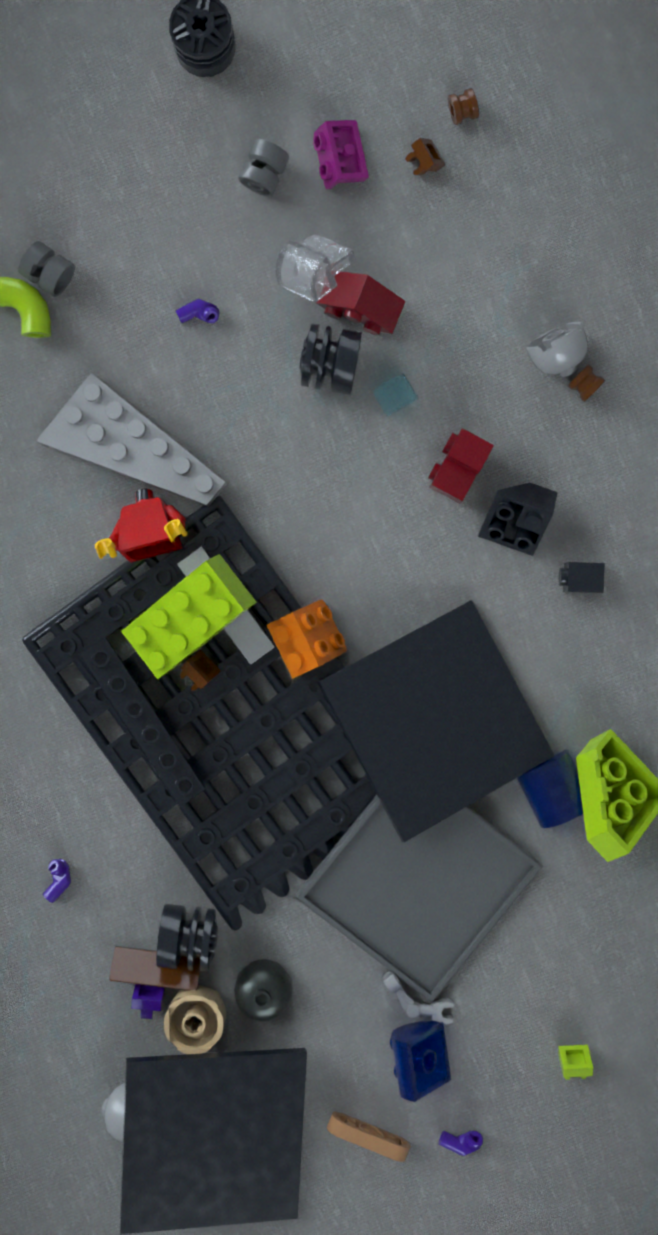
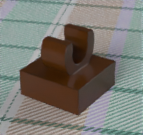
M419 138L411 144L414 152L409 153L405 158L407 162L419 159L420 165L413 171L414 175L420 176L427 171L437 172L445 166L431 139Z
M199 650L180 667L183 670L180 678L183 679L188 676L194 682L191 686L192 690L202 689L221 670L202 650Z

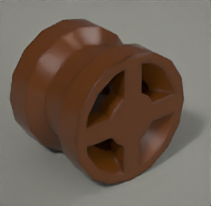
M472 88L466 89L461 95H448V107L455 125L461 124L467 118L472 120L479 118V107Z
M588 364L567 386L571 390H577L580 393V398L585 402L606 380L602 376H596L593 373V368Z

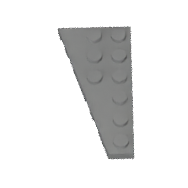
M92 373L36 440V442L42 445L52 447L66 454L76 456L208 507L227 485L224 480Z

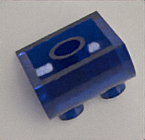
M568 749L517 777L519 785L541 828L555 827L583 814L578 770Z
M413 1022L400 1026L391 1033L390 1047L394 1052L395 1059L394 1075L398 1080L399 1094L403 1099L416 1102L452 1080L444 1022Z

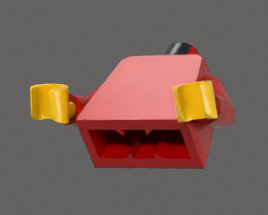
M140 489L135 493L136 503L124 506L121 509L120 519H118L110 537L99 540L94 547L99 559H103L107 554L111 558L117 557L116 551L118 550L130 563L182 549L179 535L182 534L183 537L188 535L185 530L186 519L173 505H166L161 498H153V491L151 489Z

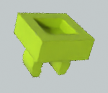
M588 1044L559 1046L558 1056L563 1078L566 1080H570V1077L586 1079L587 1076H593V1064Z

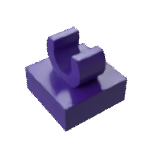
M135 984L131 999V1009L141 1010V1019H153V1011H161L165 987Z

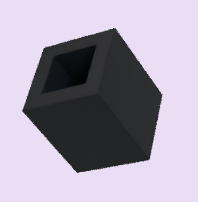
M566 562L564 563V568L559 570V586H563V592L604 593L605 563Z

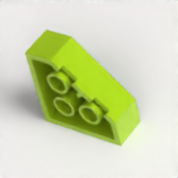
M609 729L590 739L576 757L586 838L607 862L629 854L658 814V778L615 732Z

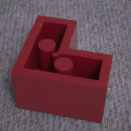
M328 270L315 301L316 304L325 309V315L336 320L345 317L352 322L362 323L364 325L363 330L373 335H379L380 332L393 334L406 302L369 275Z
M463 428L458 435L452 432L442 450V453L446 454L445 459L441 465L435 463L428 476V479L432 480L429 488L459 504L462 503L494 445Z

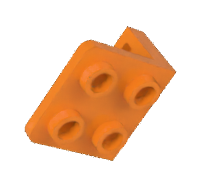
M321 599L267 624L292 679L329 662L347 651L344 637L338 631L332 618V612Z

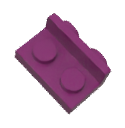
M357 120L325 121L314 132L313 146L317 151L320 163L319 173L324 181L325 189H332L338 183L364 182L367 180L369 175Z

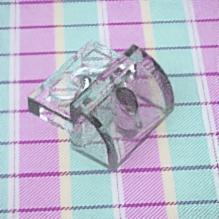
M318 234L307 237L302 244L289 240L278 255L275 267L278 285L316 303L337 287L334 276L354 262L356 258L353 249Z

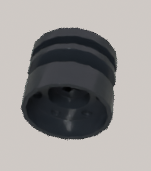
M181 0L173 8L169 19V33L180 65L189 73L199 77H213L222 73L231 64L235 54L232 19L227 7L220 0Z
M312 323L306 339H304L299 366L301 386L309 387L311 376L314 374L317 375L316 389L321 388L325 377H330L332 392L351 395L362 332L343 329L338 342L332 341V329L330 326L326 327L324 338L320 339L318 338L320 325Z
M165 904L159 927L156 966L158 968L177 970L181 957L185 956L187 957L188 970L193 971L196 958H200V972L208 973L217 946L218 926L216 909L208 908L204 922L201 921V907H196L192 920H186L185 906Z

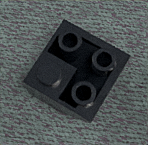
M530 482L497 490L478 537L533 556L554 514L558 492Z

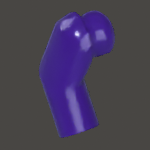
M54 859L48 866V870L52 874L53 883L43 892V896L51 903H54L71 884L70 868L63 859Z
M443 1131L438 1145L461 1156H465L481 1148L483 1136L477 1131H469L456 1137Z

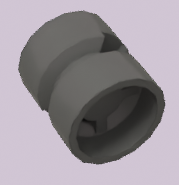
M256 139L248 154L251 161L244 163L238 180L248 189L260 195L271 197L279 183L277 174L284 172L290 157L285 150L267 140Z
M36 241L23 255L18 272L33 283L39 282L41 289L53 297H57L70 283L75 272V265L61 255L55 257V252L40 241Z

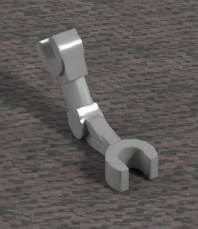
M388 971L382 976L385 985L391 993L397 996L402 1008L409 1017L431 1016L432 1020L442 1024L453 1023L452 1015L442 1014L443 1009L454 1008L453 1000L442 998L433 1001L432 1004H419V1002L413 1001V998L406 993L399 978L393 972Z

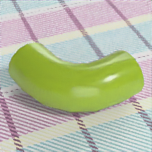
M0 277V307H13L18 311L21 317V335L30 338L50 337L51 319L48 305L38 289L21 279Z

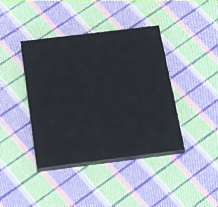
M472 600L317 682L398 836L404 843L555 756Z
M305 1048L126 1058L120 1235L298 1219L307 1051Z

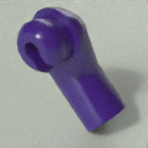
M196 299L175 310L182 324L194 317L207 323H215L219 319L220 314L217 306L202 299Z

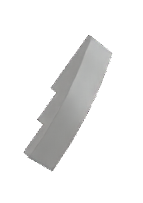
M201 546L177 564L187 577L203 562L210 559V557ZM249 610L224 628L250 665L274 648L273 643L258 625Z

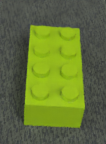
M219 554L203 562L121 632L155 677L159 679L176 668L257 602Z

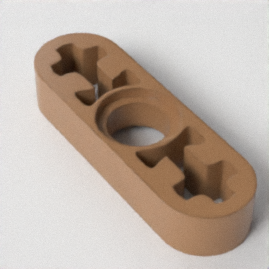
M333 1112L327 1125V1130L331 1134L395 1161L404 1162L411 1148L410 1143L404 1138L340 1112Z

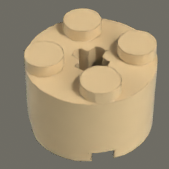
M198 985L196 990H180L173 997L164 1018V1032L168 1041H171L177 1047V1050L184 1054L206 1053L219 1041L226 1022V1007L219 992L209 987ZM192 1016H196L197 1019L200 1020V1022L195 1023L194 1018H192Z

